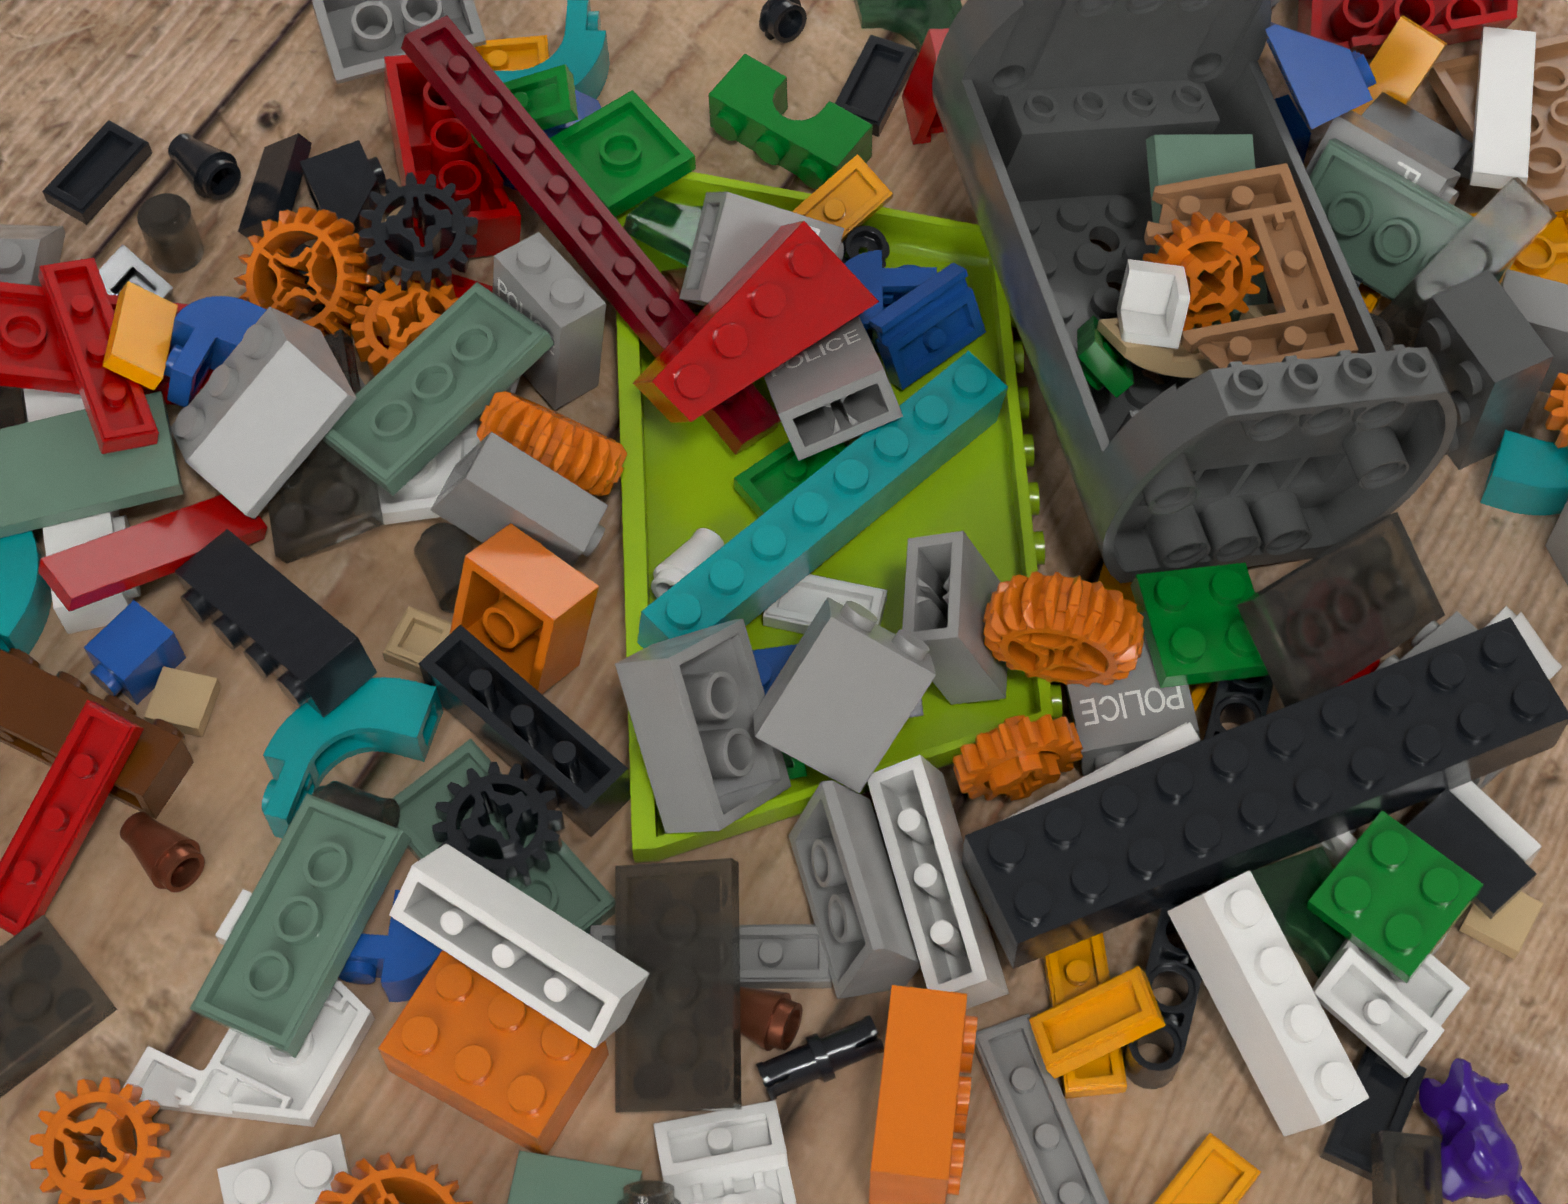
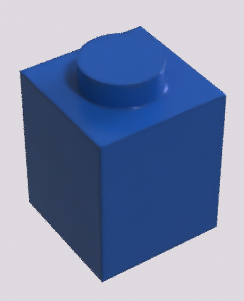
M135 600L84 646L94 665V668L89 673L95 682L109 695L116 696L119 692H122L136 705L155 688L163 666L175 669L186 659L174 632Z

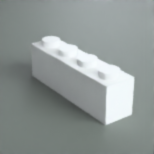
M921 755L872 773L867 781L927 989L966 993V1009L1009 994L983 906L962 864L964 842L943 773Z
M447 843L411 866L389 916L593 1048L599 1046L625 1023L650 974Z
M1250 870L1167 911L1284 1137L1323 1125L1369 1099L1362 1082Z

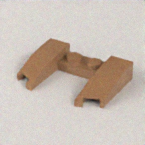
M1287 163L1155 186L1152 200L1162 205L1159 223L1147 222L1144 234L1146 245H1157L1153 238L1156 234L1163 235L1166 238L1172 236L1174 233L1171 221L1177 219L1187 227L1191 225L1193 212L1199 211L1208 221H1210L1215 212L1221 213L1230 221V224L1236 221L1248 231L1247 237L1259 245L1260 250L1256 256L1258 261L1264 265L1262 273L1278 313L1182 331L1180 343L1189 353L1197 349L1218 369L1227 368L1228 364L1234 361H1241L1243 365H1257L1282 362L1285 356L1296 355L1297 359L1334 357L1341 350H1350L1351 353L1358 352L1352 331Z

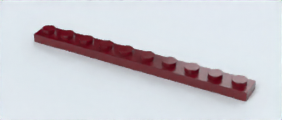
M448 15L406 34L401 49L654 357L657 358L696 317L694 312L684 300L679 299V294ZM753 384L748 385L703 414L735 455L775 431L781 422L779 415Z

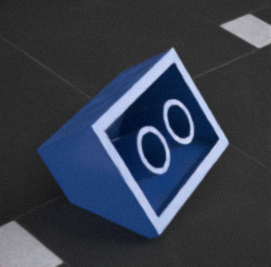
M1271 22L1270 27L1265 29L1268 36V46L1301 117L1311 129L1373 100L1368 87L1376 84V80L1364 54L1357 53L1356 51L1351 52L1350 49L1273 22Z

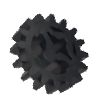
M413 172L407 173L406 185L399 187L391 178L385 181V197L373 191L369 194V207L372 210H361L360 226L365 229L359 231V246L369 248L366 252V264L368 267L380 263L383 264L381 267L382 281L386 282L394 275L401 277V290L407 291L411 286L412 280L420 281L423 290L430 292L432 279L438 277L445 286H448L452 282V268L462 273L467 271L469 259L466 255H474L476 253L477 239L472 235L477 233L478 219L467 217L471 209L469 198L458 201L454 200L456 194L455 184L450 183L443 190L436 188V175L434 174L428 176L425 184H417ZM403 206L397 215L389 216L395 209ZM413 218L417 219L418 228H421L424 236V247L420 246L419 237L416 236L413 229ZM449 248L442 256L434 259V256L440 249Z
M490 762L488 775L480 777L473 768L466 770L469 784L463 788L459 784L450 782L447 788L453 801L451 803H436L435 809L438 818L443 821L432 825L436 842L442 843L438 848L447 843L509 883V878L517 876L525 886L530 885L529 869L535 866L547 872L551 866L549 858L545 853L546 850L555 852L561 851L562 848L560 835L556 831L564 829L565 823L562 811L555 810L559 806L555 790L543 792L545 785L543 777L539 773L525 781L522 766L517 763L513 765L508 775L501 774L497 762ZM474 805L470 817L463 820L466 813ZM489 814H493L497 823L501 822L502 826L507 830L509 840H505L501 831L497 832L496 828L491 824ZM536 832L531 842L524 848L527 836Z

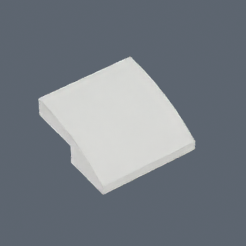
M1347 938L1313 987L1319 1003L1404 1078L1410 1077L1445 1031L1441 1025L1470 989L1469 986L1432 954L1429 955L1410 981L1405 983Z
M776 1100L653 1124L667 1204H797Z

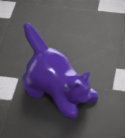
M1456 1058L1452 1062L1449 1076L1443 1085L1434 1078H1425L1419 1087L1421 1108L1429 1120L1438 1127L1442 1136V1141L1436 1146L1435 1150L1424 1158L1423 1174L1425 1180L1441 1198L1451 1202L1465 1197L1489 1199L1507 1195L1514 1204H1541L1521 1176L1522 1165L1517 1148L1507 1134L1496 1112L1495 1101L1500 1095L1509 1090V1085L1507 1083H1494L1489 1078L1479 1075L1472 1070L1471 1063L1462 1058Z

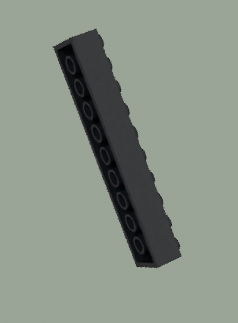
M1509 617L967 834L964 840L962 864L1012 968L1015 969L1222 884L1249 870H1256L1373 822L1381 811L1390 815L1441 794L1446 788L1451 790L1553 748L1568 724V710L1513 620Z

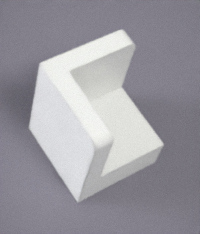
M1128 259L1117 305V316L1122 341L1174 349L1179 348L1190 302L1184 266Z

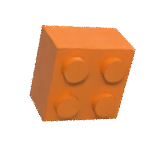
M510 523L465 555L450 634L459 625H462L537 691L543 694L580 665L599 586L582 572L576 570L546 549L540 542L532 539Z

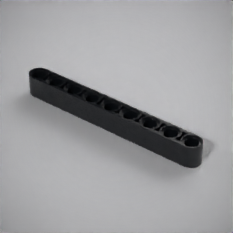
M1255 592L1265 625L1270 630L1268 635L1278 663L1271 675L1256 677L1259 682L1246 683L1240 679L1218 681L1203 740L1227 731L1222 726V723L1235 722L1242 725L1267 714L1284 644L1282 626L1286 604L1278 596L1269 592ZM1195 894L1161 908L1159 911L1144 973L1147 975L1152 991L1160 987L1171 988L1180 995L1182 1003L1176 1006H1166L1156 999L1166 1026L1125 1045L1123 1062L1126 1076L1134 1084L1144 1089H1158L1172 1081L1185 1051L1202 978L1188 951L1179 949L1169 942L1167 935L1177 932L1167 911L1200 894ZM1147 1043L1156 1044L1166 1051L1169 1060L1160 1064L1150 1063L1140 1055L1138 1047Z

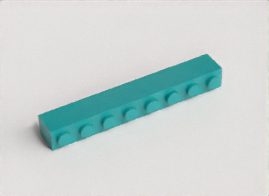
M967 351L899 405L903 417L864 433L641 611L637 643L644 649L654 643L735 619H743L745 626L748 625L993 425L998 419L1008 386L970 351Z

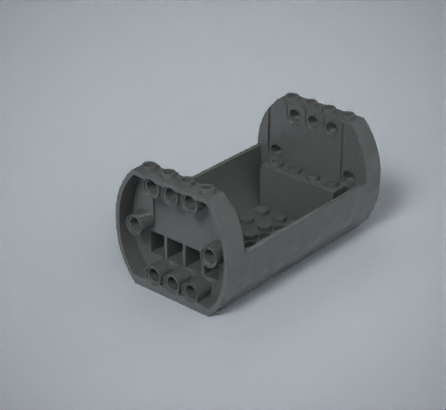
M967 0L953 20L939 51L932 80L933 100L1104 564L1111 576L1119 583H1128L1133 581L1136 574L1245 562L1246 566L1250 567L1323 557L1364 534L1399 508L1425 482L1446 454L1454 438L1457 426V411L1435 359L1427 347L1405 348L1403 344L1392 345L1389 351L1385 350L1258 63L1268 38L1265 29L1271 25L1272 12L1270 0ZM1253 134L1256 168L1288 164L1358 347L1357 353H1351L1350 350H1341L1334 357L1297 359L1296 355L1285 356L1282 362L1257 365H1243L1241 361L1230 362L1227 368L1210 369L1196 378H1181L1157 373L1163 379L1164 384H1157L1152 379L1145 377L1142 370L1147 369L1132 363L1134 384L1117 398L1105 386L1100 391H1097L1088 383L1080 365L1081 360L1076 353L1077 329L1093 315L1098 320L1118 318L1117 305L1120 292L1109 287L1107 282H1115L1122 285L1128 259L1144 261L1142 260L1144 254H1156L1155 245H1146L1144 240L1147 222H1153L1146 150L1147 138L1152 135ZM1090 240H1101L1108 244L1112 251L1106 252L1100 246L1091 243ZM1266 283L1268 304L1274 302Z

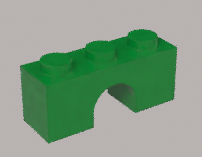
M744 54L708 94L710 126L721 137L729 141L741 143L755 151L766 163L779 165L797 175L804 184L812 189H818L857 154L865 163L872 157V124L831 101L812 118L792 120L784 117L783 114L788 109L787 77L747 54Z

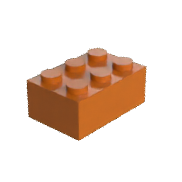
M443 950L378 1048L389 1072L532 1153L548 1155L609 1056L606 1039L599 1046L593 1048Z
M897 985L891 986L870 1169L869 1204H945L947 1194L959 1195L966 1139L953 1138V1133L965 1134L972 1077L959 1076V1073L971 1074L978 1016L965 1015L966 993Z

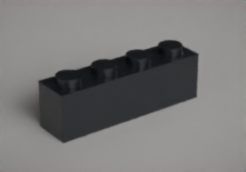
M228 529L174 571L187 591L180 598L188 610L202 623L210 618L213 621L211 625L215 632L232 650L241 645L245 649L243 653L247 660L264 678H267L272 673L278 677L276 680L278 686L297 707L306 702L324 718L377 674L363 645L354 633Z
M459 625L418 663L424 683L437 688L442 706L511 767L515 763L521 764L526 780L536 773L542 775L545 785L543 792L555 790L559 802L558 808L590 836H593L631 799L628 768L462 625Z

